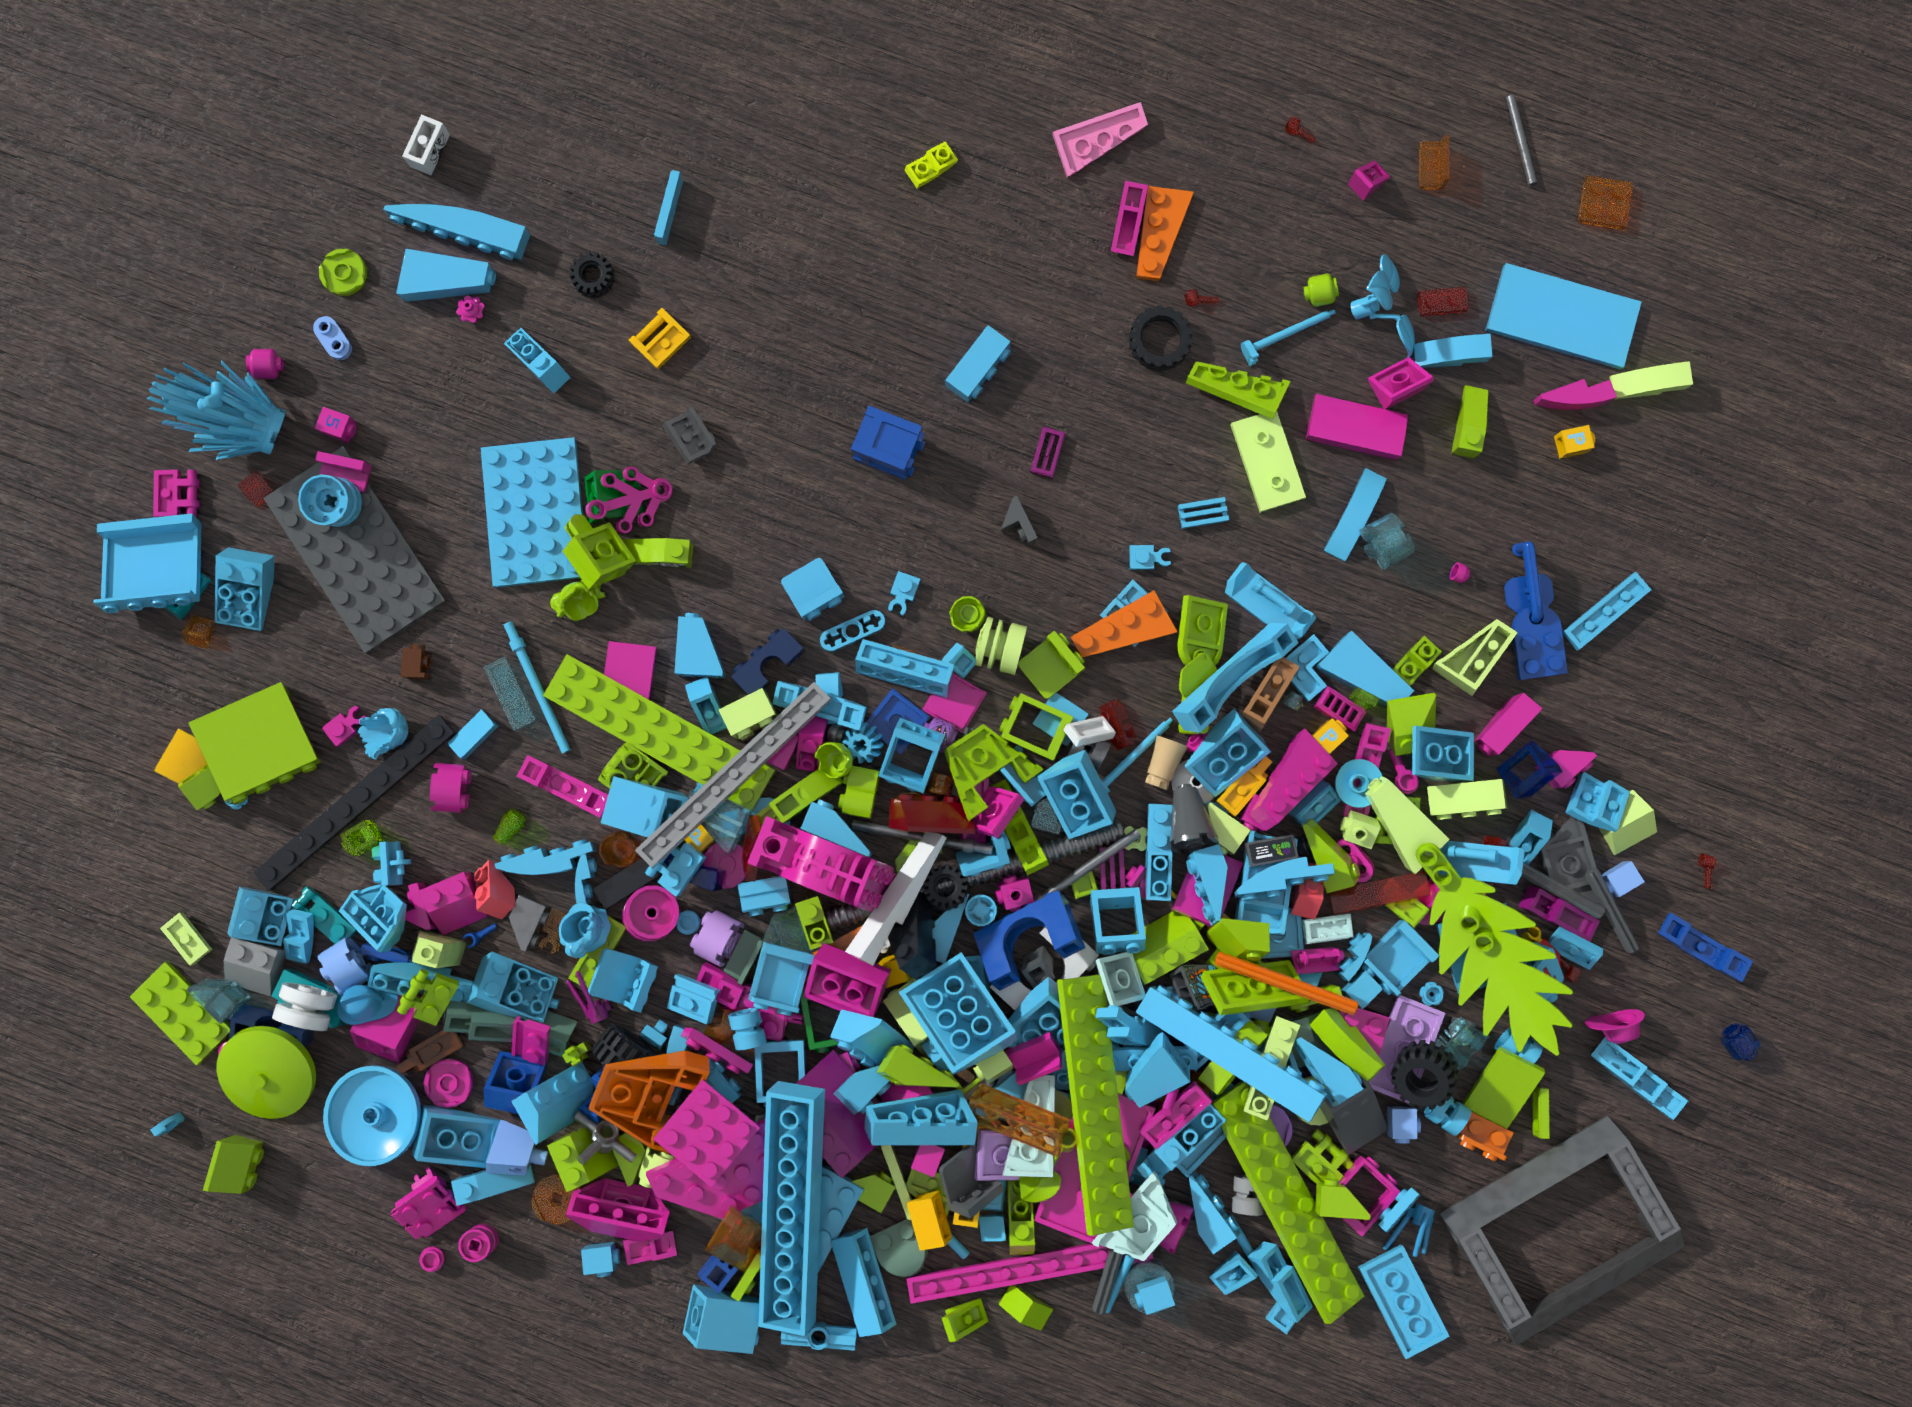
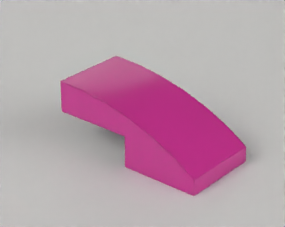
M705 962L702 965L697 981L720 989L716 996L717 1002L735 1010L744 987L724 971Z
M673 1230L665 1231L663 1237L640 1242L623 1239L627 1265L677 1256Z

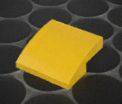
M178 728L154 771L179 784L207 765L195 736Z

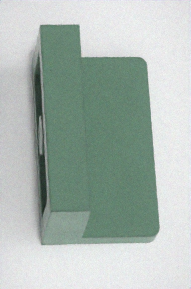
M744 930L723 971L738 981V984L743 985L761 953L763 942H767V940Z
M547 1011L543 1024L551 1026L549 1053L563 1057L564 1051L568 1049L570 1037L577 1026V1021Z

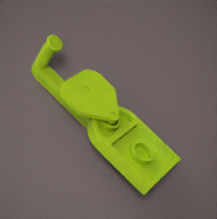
M1191 595L1183 596L1178 637V654L1185 665L1181 670L1179 690L1182 694L1181 703L1217 671L1216 665L1223 651L1228 604ZM1179 723V732L1181 734H1200L1198 732L1183 730L1182 726ZM1207 726V727H1206L1203 731H1201L1200 733H1202V734L1207 733L1208 730H1209V726Z

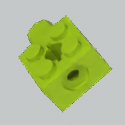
M575 514L566 523L564 528L571 537V541L562 551L588 590L623 576L636 562L610 522L593 529L584 515Z

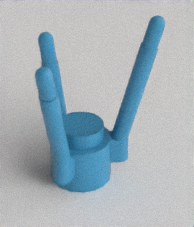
M1418 1203L1415 1209H1408L1406 1216L1389 1237L1383 1249L1387 1250L1412 1217V1223L1420 1226L1413 1256H1418L1422 1239V1254H1426L1435 1211Z

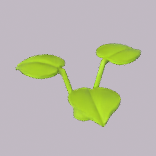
M1056 1089L1054 1126L1060 1132L1057 1136L1058 1149L1053 1158V1168L1062 1152H1071L1076 1147L1075 1131L1071 1128L1060 1126V1124L1068 1123L1072 1117L1071 1101L1064 1093ZM1124 1146L1127 1162L1130 1159V1154ZM1053 1171V1177L1019 1176L1021 1199L1031 1203L1050 1199L1060 1188V1175Z

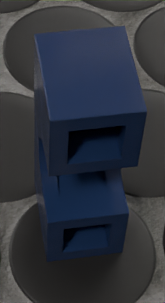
M785 628L782 630L776 629L768 637L769 642L763 647L759 645L751 652L750 655L752 657L746 663L741 662L733 669L734 674L731 677L748 695L761 688L765 689L770 685V682L763 675V666L768 660L779 659L789 667L805 652L804 648Z
M244 1004L231 1017L229 1039L243 1029L254 1026H268L287 1032L307 1048L313 1041L314 1030L281 1023L272 1018L273 1010Z

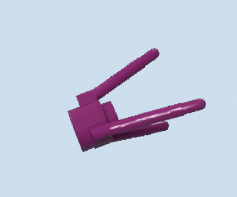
M576 971V976L588 1004H585L570 980H567L566 983L583 1009L586 1019L589 1018L591 1024L608 1018V1010L612 1009L609 1000L603 999L604 1003L601 1002V999L593 1002L580 971Z

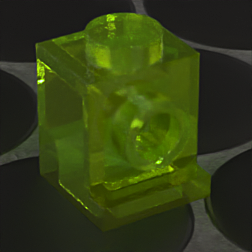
M364 820L340 834L343 840L341 842L342 847L352 856H359L379 844V842H384L372 820ZM362 835L366 840L363 844L359 842V838Z

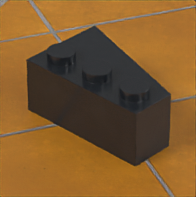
M920 891L903 924L895 922L888 936L899 969L916 980H919L936 967V941L932 938V928L935 927V921L932 919L931 910L934 907Z

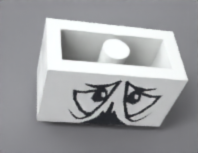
M421 114L402 157L410 167L432 175L450 133L443 123Z

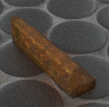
M982 1083L970 1096L969 1107L978 1125L1053 1156H1059L1063 1136L1070 1128L1071 1119ZM976 1108L983 1110L987 1117L976 1114ZM997 1118L1005 1119L1010 1126L1002 1125ZM1020 1127L1029 1129L1032 1135L1024 1134ZM1046 1136L1054 1139V1146L1046 1143L1043 1137Z

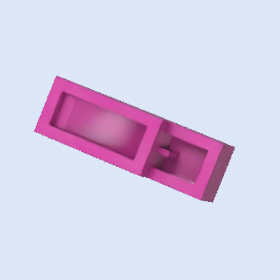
M1125 181L1111 252L1134 256L1148 185Z
M1585 379L1540 394L1533 401L1535 405L1546 408L1580 410L1608 404L1617 396L1610 380L1588 387Z

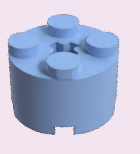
M347 937L318 955V959L323 966L320 968L321 975L326 981L331 980L335 984V989L340 996H343L348 988L354 985H362L369 981L372 968L370 962L368 964L365 963L363 958L365 955L360 954V946L353 939H347Z

